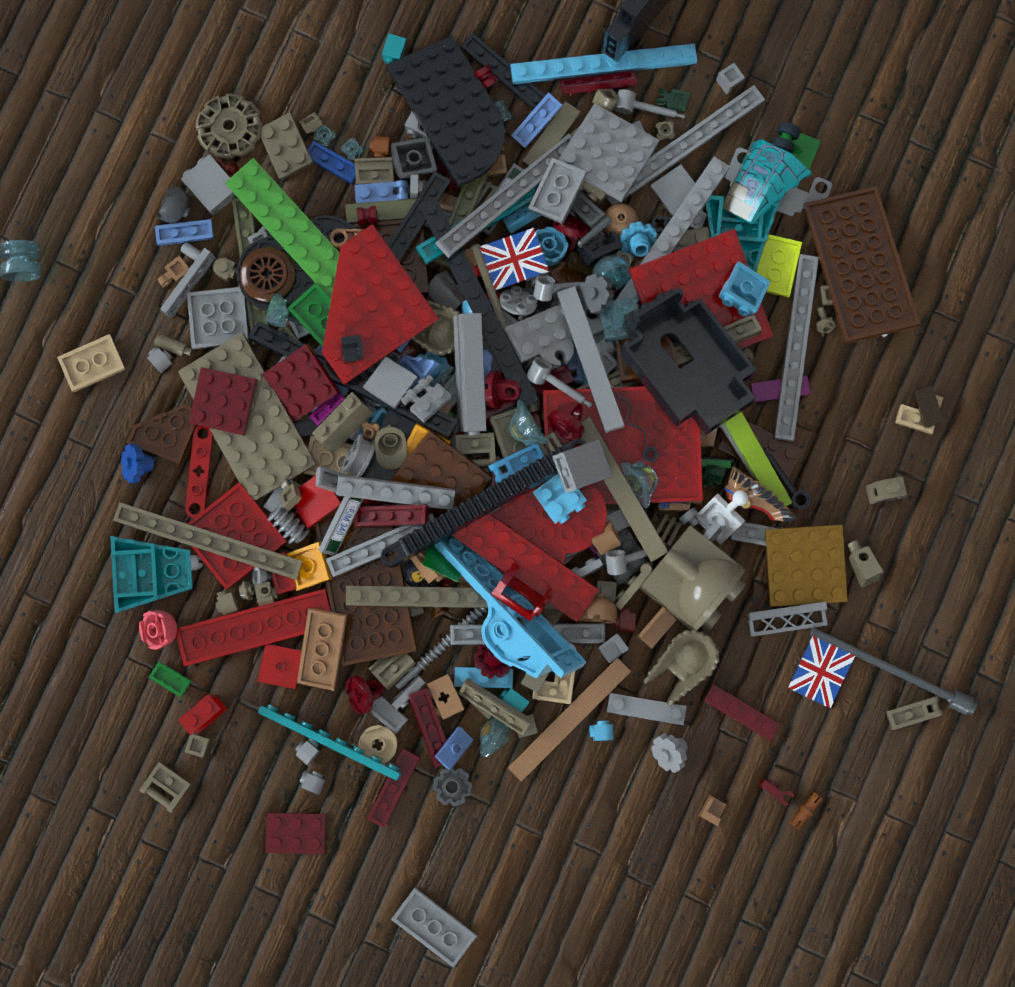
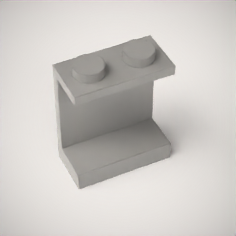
M210 154L207 157H202L194 168L186 170L181 178L184 185L193 192L212 217L229 204L232 198L237 197L225 184L230 177Z
M599 440L552 456L566 493L612 477L610 466Z

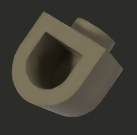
M612 88L598 89L592 102L612 112L619 96Z
M219 258L214 262L213 270L218 278L229 283L231 278L234 279L236 276L237 265L229 259Z
M270 582L254 585L259 606L275 603L278 595L276 588H272Z
M228 590L217 593L218 601L215 604L219 613L222 612L223 615L239 611L234 592L229 593Z

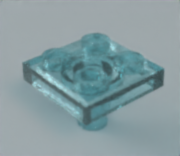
M636 297L612 301L610 305H606L604 312H600L605 342L630 337L622 325L625 320L624 317L628 313L639 310Z

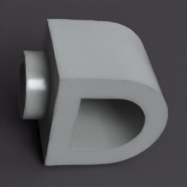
M155 347L149 352L150 356L147 359L160 373L172 365L170 360L173 358L166 350L162 352L158 347Z
M312 739L306 742L302 741L295 749L297 751L296 756L306 765H309L320 753L321 749L318 747L320 744Z
M304 771L300 779V783H302L301 788L320 795L325 783V779H322L323 774L312 771L310 774Z

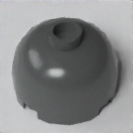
M171 184V188L168 189L161 202V210L157 211L156 218L168 223H175L182 216L186 218L190 207H188L189 199L185 191Z

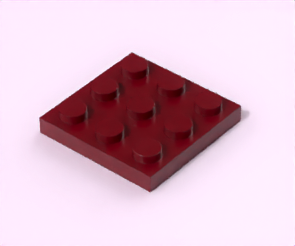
M309 343L262 374L269 386L274 389L293 422L298 421L340 392Z
M201 367L189 423L245 436L257 379Z

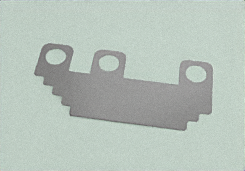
M737 148L734 153L730 168L725 176L727 180L731 181L730 187L741 166L737 156L741 152L747 153L748 150ZM816 177L809 193L797 187L791 188L779 201L780 204L777 211L789 216H793L795 212L801 213L802 209H804V203L828 198L832 183L823 178ZM818 182H824L827 185L825 193L820 194L816 191L815 186Z

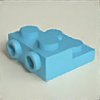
M738 262L718 297L722 299L724 305L737 308L740 315L747 317L757 312L771 281Z
M559 474L533 491V494L555 524L558 522L563 524L570 518L568 514L574 510L577 513L586 507L584 503L587 499L579 489L568 493L565 492Z

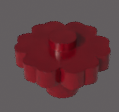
M485 644L478 646L477 653L474 655L475 668L481 669L482 676L492 679L496 675L502 678L509 673L510 666L496 658Z

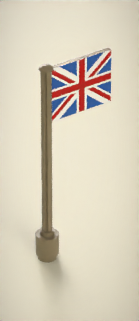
M534 228L483 246L474 244L470 248L474 253L491 305L503 331L507 327V323L495 290L549 272ZM532 387L539 400L535 387ZM540 400L527 407L529 413L540 409Z

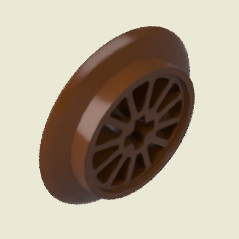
M272 247L259 248L251 252L243 261L240 269V281L246 293L255 300L273 302L283 298L291 290L295 281V268L289 256L283 251ZM264 258H268L267 266L265 265ZM259 260L262 261L263 267H260L257 264ZM271 260H276L274 264L270 267ZM279 263L282 267L274 269ZM255 265V266H257L260 270H259V271H258V270H252V268H253V266ZM267 269L270 273H272V275H269L268 279H266V277L262 275V273H265ZM283 271V275H279L276 273ZM251 273L259 274L251 277ZM275 277H277V278H282V280H281V282L279 283V282H278L277 280H275L274 278H275ZM259 279L256 284H253V280ZM271 281H274L277 286L273 288ZM262 282H264V283H263V288H262V289L258 288V286H259ZM269 282L270 289L266 290V285Z

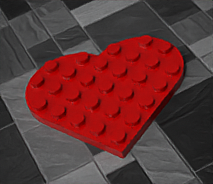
M492 471V484H491V486H494L495 483H496V481H495V479H494V478H496V476H495V474H494L493 471ZM548 480L491 514L562 564H564L566 553H575L590 547L593 544L592 538L602 534L607 519V509L603 496L593 484L579 488L587 499L584 503L586 507L577 513L574 510L568 514L570 518L563 524L559 522L555 524L533 494V491ZM496 567L503 575H505L504 571Z

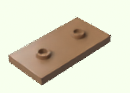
M308 608L297 684L332 691L336 690L347 614Z

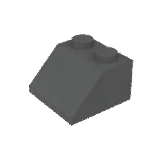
M428 137L391 144V157L394 169L400 179L410 177V175L437 172Z

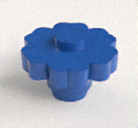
M137 444L126 445L125 452H122L121 465L123 466L122 474L124 480H127L128 483L140 482L143 473L153 469L154 461L152 456L143 454L142 448L138 447Z

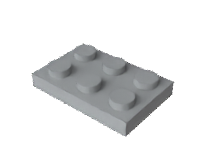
M552 158L528 207L529 211L564 224L587 176V172Z

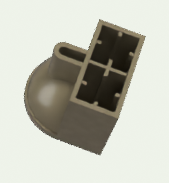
M690 525L639 589L661 607L667 608L666 610L689 630H698L702 627L708 632L722 616V613L716 608L725 597L732 602L746 586V583L740 579L746 569Z

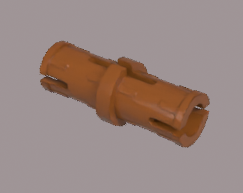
M813 792L807 802L799 807L800 811L790 821V824L800 831L808 818L813 817V812L823 799Z

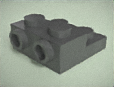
M627 529L619 534L621 545L612 549L623 550L625 555L642 550ZM597 551L598 557L607 569L606 555H600ZM647 557L628 562L625 573L611 576L619 585L626 584L631 580L632 575L636 572H641V566L649 560Z

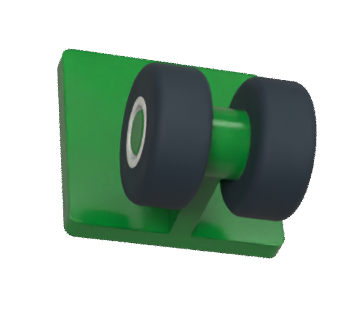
M780 123L777 132L781 137L774 138L772 144L791 153L805 167L810 169L820 145V140L802 134L800 128L792 123Z

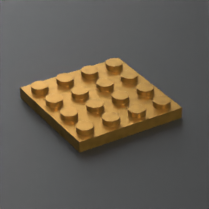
M843 525L765 529L770 607L820 602H847Z

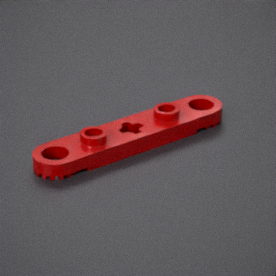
M199 425L193 432L185 512L192 519L206 508L213 446L212 432L208 427ZM202 429H207L209 432L208 437L205 439H201L198 436L199 431ZM201 466V469L205 472L201 473L200 477H198V474L194 471L198 470ZM194 504L200 506V512L196 515L190 511L191 506Z

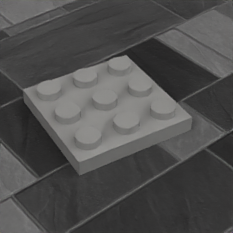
M240 287L187 293L193 350L218 347L241 332L245 334L249 342L246 300Z

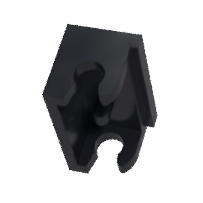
M611 231L609 234L607 233L588 244L582 245V248L578 247L577 251L588 267L617 253L623 246V243L619 240L616 233Z

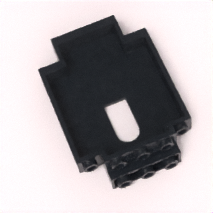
M679 287L674 291L671 289L666 293H660L656 296L655 300L644 303L636 312L631 311L624 317L625 320L622 327L631 339L623 344L621 356L676 427L692 417L704 434L707 435L753 404L756 397L745 385V382L753 377L757 369L701 298L695 302L691 300L685 306L680 302L684 292ZM664 335L674 336L693 361L679 369L661 346L660 339Z

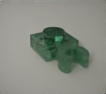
M665 89L658 90L659 94L664 95V97L661 99L656 98L657 104L664 105L668 103V109L686 113L691 97L690 92L672 89L671 93H668Z
M707 464L702 477V487L705 488L706 485H711L713 487L712 490H716L717 484L721 485L726 469L720 468L717 465Z

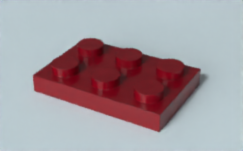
M267 813L265 853L325 854L326 814Z

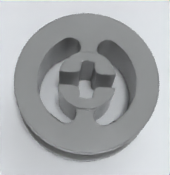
M359 434L348 450L341 472L344 474L348 472L356 477H361L373 456L375 441L369 442L363 439V435Z

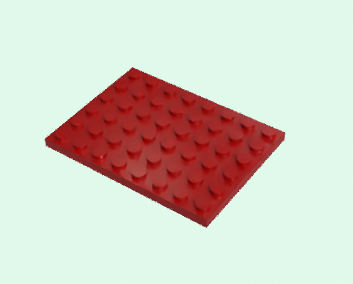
M645 386L611 388L624 427L605 433L590 389L574 390L586 397V401L592 402L591 408H588L584 403L580 404L561 390H543L545 437L554 432L547 423V418L552 411H565L570 403L580 404L582 406V415L579 422L581 423L587 418H591L640 503L703 501L700 427L692 417L676 427ZM617 393L627 399L631 405L628 417L629 422L632 425L641 427L645 431L648 447L652 446L657 449L658 458L654 462H647L643 458V451L646 448L643 431L639 428L631 427L627 423L626 416L629 406ZM555 430L554 433L562 446L571 442L560 437L559 432ZM553 438L549 439L554 449L556 450V448L558 447L554 442ZM545 442V449L549 454L551 450ZM648 451L647 457L653 458L654 452ZM645 472L648 476V482L644 484L638 482L639 484L637 485L641 487L638 488V491H634L636 477L638 478V474ZM630 475H635L633 481L628 479ZM604 480L593 483L603 496L605 504H617Z

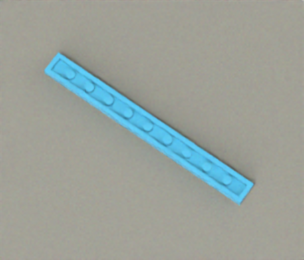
M695 44L626 51L618 62H615L606 54L514 63L510 65L512 83L521 84L631 70L638 71L697 64Z

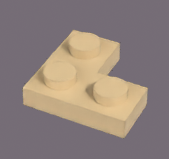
M936 395L939 407H941L943 397ZM903 404L899 406L895 420L896 424L933 434L935 426L925 428L918 409Z
M575 671L562 678L555 674L554 682L544 681L539 692L533 691L532 699L571 704Z

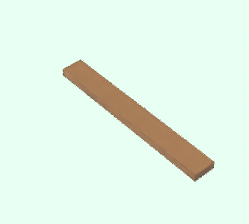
M616 658L508 769L522 782L631 671Z

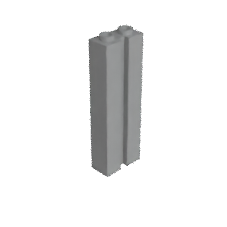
M481 313L459 314L453 316L458 432L480 435V431H486Z

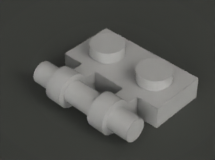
M431 375L421 378L417 382L418 384L413 389L406 391L405 396L401 398L402 403L405 405L410 401L413 403L410 411L423 423L452 399V395L439 383L433 388L429 385L434 381ZM422 390L426 392L421 398L417 396Z

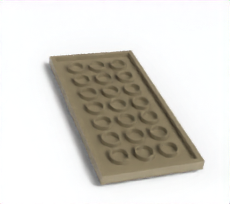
M241 332L178 371L193 400L201 367L257 379L245 436L209 428L239 483L255 502L281 487L280 483L285 478L289 482L317 465L274 389L269 386L262 374L265 373V370L244 333Z

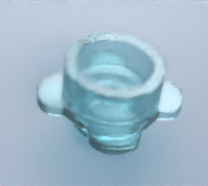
M322 125L313 137L314 140L321 142L324 147H328L329 142L335 139L336 133L331 131L327 125Z
M350 138L341 146V151L346 153L349 160H354L356 155L363 152V147L358 145L355 138Z

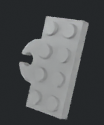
M561 304L504 328V332L521 363L535 357H540L549 361L552 367L557 368L561 366V362L555 358V353L562 354L565 365L574 354L573 338Z

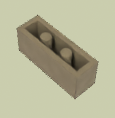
M351 392L312 434L321 445L335 453L374 412L362 399Z

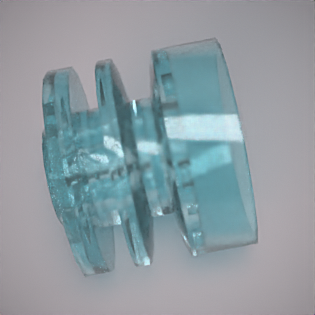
M11 240L0 243V259L4 260V262L0 263V278L18 282L39 279L41 277V264L35 260L40 258V245L37 242L28 240Z

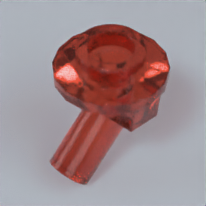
M220 157L215 160L230 178L239 171L235 161L225 164L224 160Z

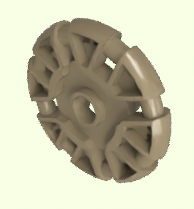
M226 94V96L222 97L218 95L206 102L204 109L197 116V138L201 146L207 152H212L215 157L227 160L237 156L241 158L249 154L255 148L256 142L261 139L263 123L260 120L261 113L252 101L245 100V97L241 95ZM228 103L229 108L222 109L221 104ZM238 107H244L243 111H240ZM210 112L214 113L211 118L208 116ZM253 119V123L248 124L247 120ZM233 122L234 127L231 130L224 129L225 123ZM206 128H211V132L206 133ZM246 134L251 136L248 141L244 139ZM216 140L220 142L218 147L214 145ZM237 145V149L230 150V146Z

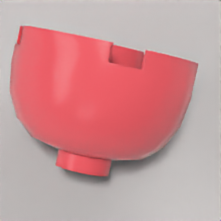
M153 610L143 614V621L139 623V633L144 643L147 642L150 645L149 648L155 650L170 645L177 635V624L174 617L163 610Z

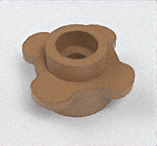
M364 422L362 424L364 428L363 439L375 441L376 434L381 430L380 426L375 422Z

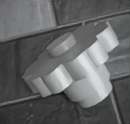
M663 733L653 740L654 745L651 747L653 757L658 759L660 767L665 771L671 770L673 773L685 767L684 761L687 760L686 751L688 746L684 739L675 738L673 735L667 736Z

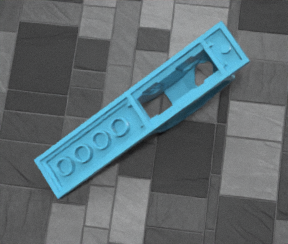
M452 535L433 545L486 600L488 616L482 625V638L485 645L502 663L526 671V674L535 678L552 670L562 678L585 665L587 661L541 614L538 617L534 615L532 620L528 621L491 595L504 576L491 562ZM506 586L502 593L527 610H534V606L525 597L509 586ZM518 617L523 620V625L517 620ZM520 658H523V659L529 658L528 660H524V661L519 660Z

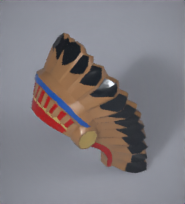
M737 467L731 468L729 481L725 486L728 503L733 500V494L736 491L742 490L748 495V501L745 505L741 506L742 508H754L763 511L772 521L791 522L796 518L789 508L778 500L777 495H773L772 491L766 490V486L760 485L759 481H754L747 472L744 473Z

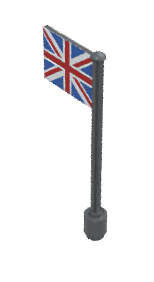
M813 627L810 631V642L788 686L789 689L831 708L856 656L946 699V702L949 703V708L964 715H972L978 703L974 700V697L957 689L954 692L941 689L816 629L817 627Z

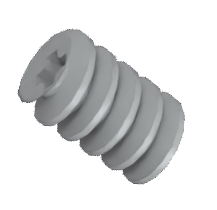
M280 504L270 514L268 521L274 519L273 527L280 525L278 532L285 531L283 538L290 536L291 538L288 543L295 542L297 544L307 536L310 530H303L305 525L303 523L298 525L300 519H293L295 514L293 512L288 513V510L282 508L283 505Z

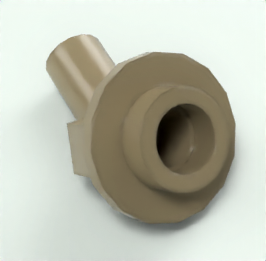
M824 306L817 308L820 321L816 322L817 331L820 333L831 332L835 328V322L832 317L827 318Z

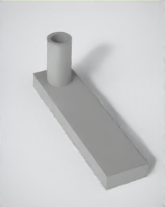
M188 242L182 245L181 252L195 262L160 308L170 318H173L186 300L187 293L192 292L216 259L206 248L201 252Z

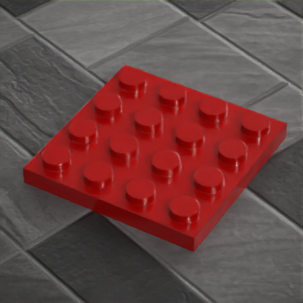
M237 483L187 523L188 525L272 552H276L287 543L286 539L283 538L276 527H273V523L268 521V517L240 483ZM191 546L226 590H229L255 568L254 566Z

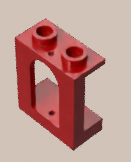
M513 563L491 595L528 621H531L534 615L538 617L551 599L548 597L551 589L549 588L544 597L514 577L520 567ZM506 586H509L533 604L534 610H527L502 593Z

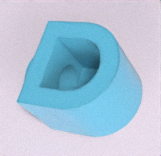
M597 721V725L589 726L590 737H593V741L614 740L613 724H609V721Z

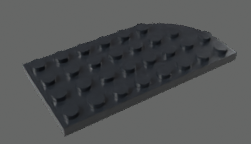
M450 36L400 60L398 59L387 64L389 74L457 187L464 186L486 174L495 165L502 152L505 135L504 124L497 107L479 78L474 75L473 68L454 37Z

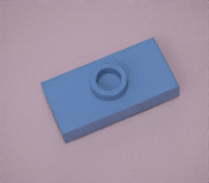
M457 727L435 757L446 769L451 770L473 739L461 727Z

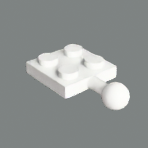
M736 491L733 494V500L728 504L719 494H716L695 518L704 529L709 524L712 525L714 521L721 525L723 531L715 539L721 545L745 522L735 509L747 503L748 495L745 491Z

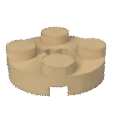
M376 725L367 728L359 739L358 747L365 750L364 754L370 757L372 754L382 758V763H387L396 754L398 742L395 734L388 727ZM376 739L379 742H383L380 751L377 748H373Z

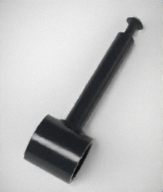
M763 447L762 449L778 478L789 492L788 496L792 501L789 506L792 509L807 508L811 502L809 493L805 490L796 489L772 454L767 452V447ZM798 494L802 497V503L800 505H798L795 501V498Z

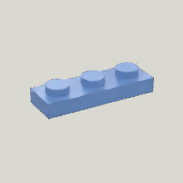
M548 92L511 136L524 148H527L563 105Z
M211 219L155 226L158 246L214 239Z

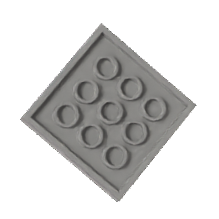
M594 103L558 160L585 170L587 176L584 181L622 202L660 140Z

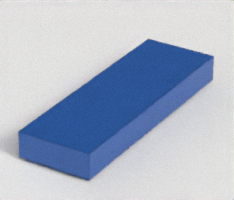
M313 140L308 151L314 164L353 185L356 180L355 163Z

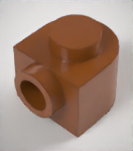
M375 136L374 140H371L370 150L373 151L374 158L390 157V137Z

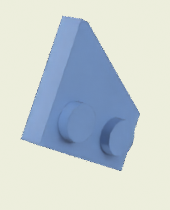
M403 355L399 361L400 366L418 378L411 389L418 384L417 382L421 378L432 375L439 365L438 362L433 360H425Z

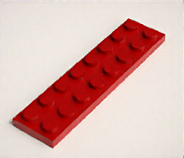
M487 514L452 534L457 540L505 573L513 563L520 567L514 577L544 597L550 588L551 592L548 597L551 599L548 603L576 622L599 591L591 583L491 514Z
M326 589L177 628L176 636L184 666H190L304 635L308 608L331 611Z

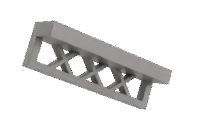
M826 602L748 613L750 636L827 626L825 612L827 604ZM813 612H821L822 622L814 623L809 619ZM796 614L804 618L800 626H795L790 622L791 618ZM776 617H780L785 621V624L780 629H776L771 625V622ZM761 620L766 626L762 631L755 632L753 621Z

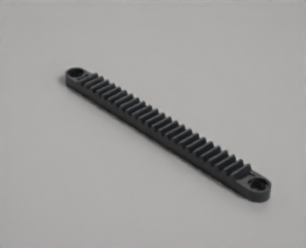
M575 439L562 447L556 448L555 451H551L548 455H544L541 459H537L534 463L523 467L522 470H517L515 474L509 475L508 478H504L501 482L495 483L494 486L488 487L487 490L481 491L480 494H476L473 498H469L466 502H462L459 506L448 510L447 513L441 514L440 517L434 518L433 521L427 522L426 525H422L419 529L413 530L412 533L406 534L405 537L399 538L398 541L382 551V562L389 568L397 567L559 474L552 456L573 449L577 445L587 443L582 439ZM391 552L396 553L394 561L388 562L386 560L387 554Z

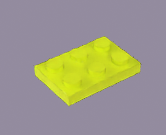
M768 234L756 273L771 281L766 293L790 297L802 242Z

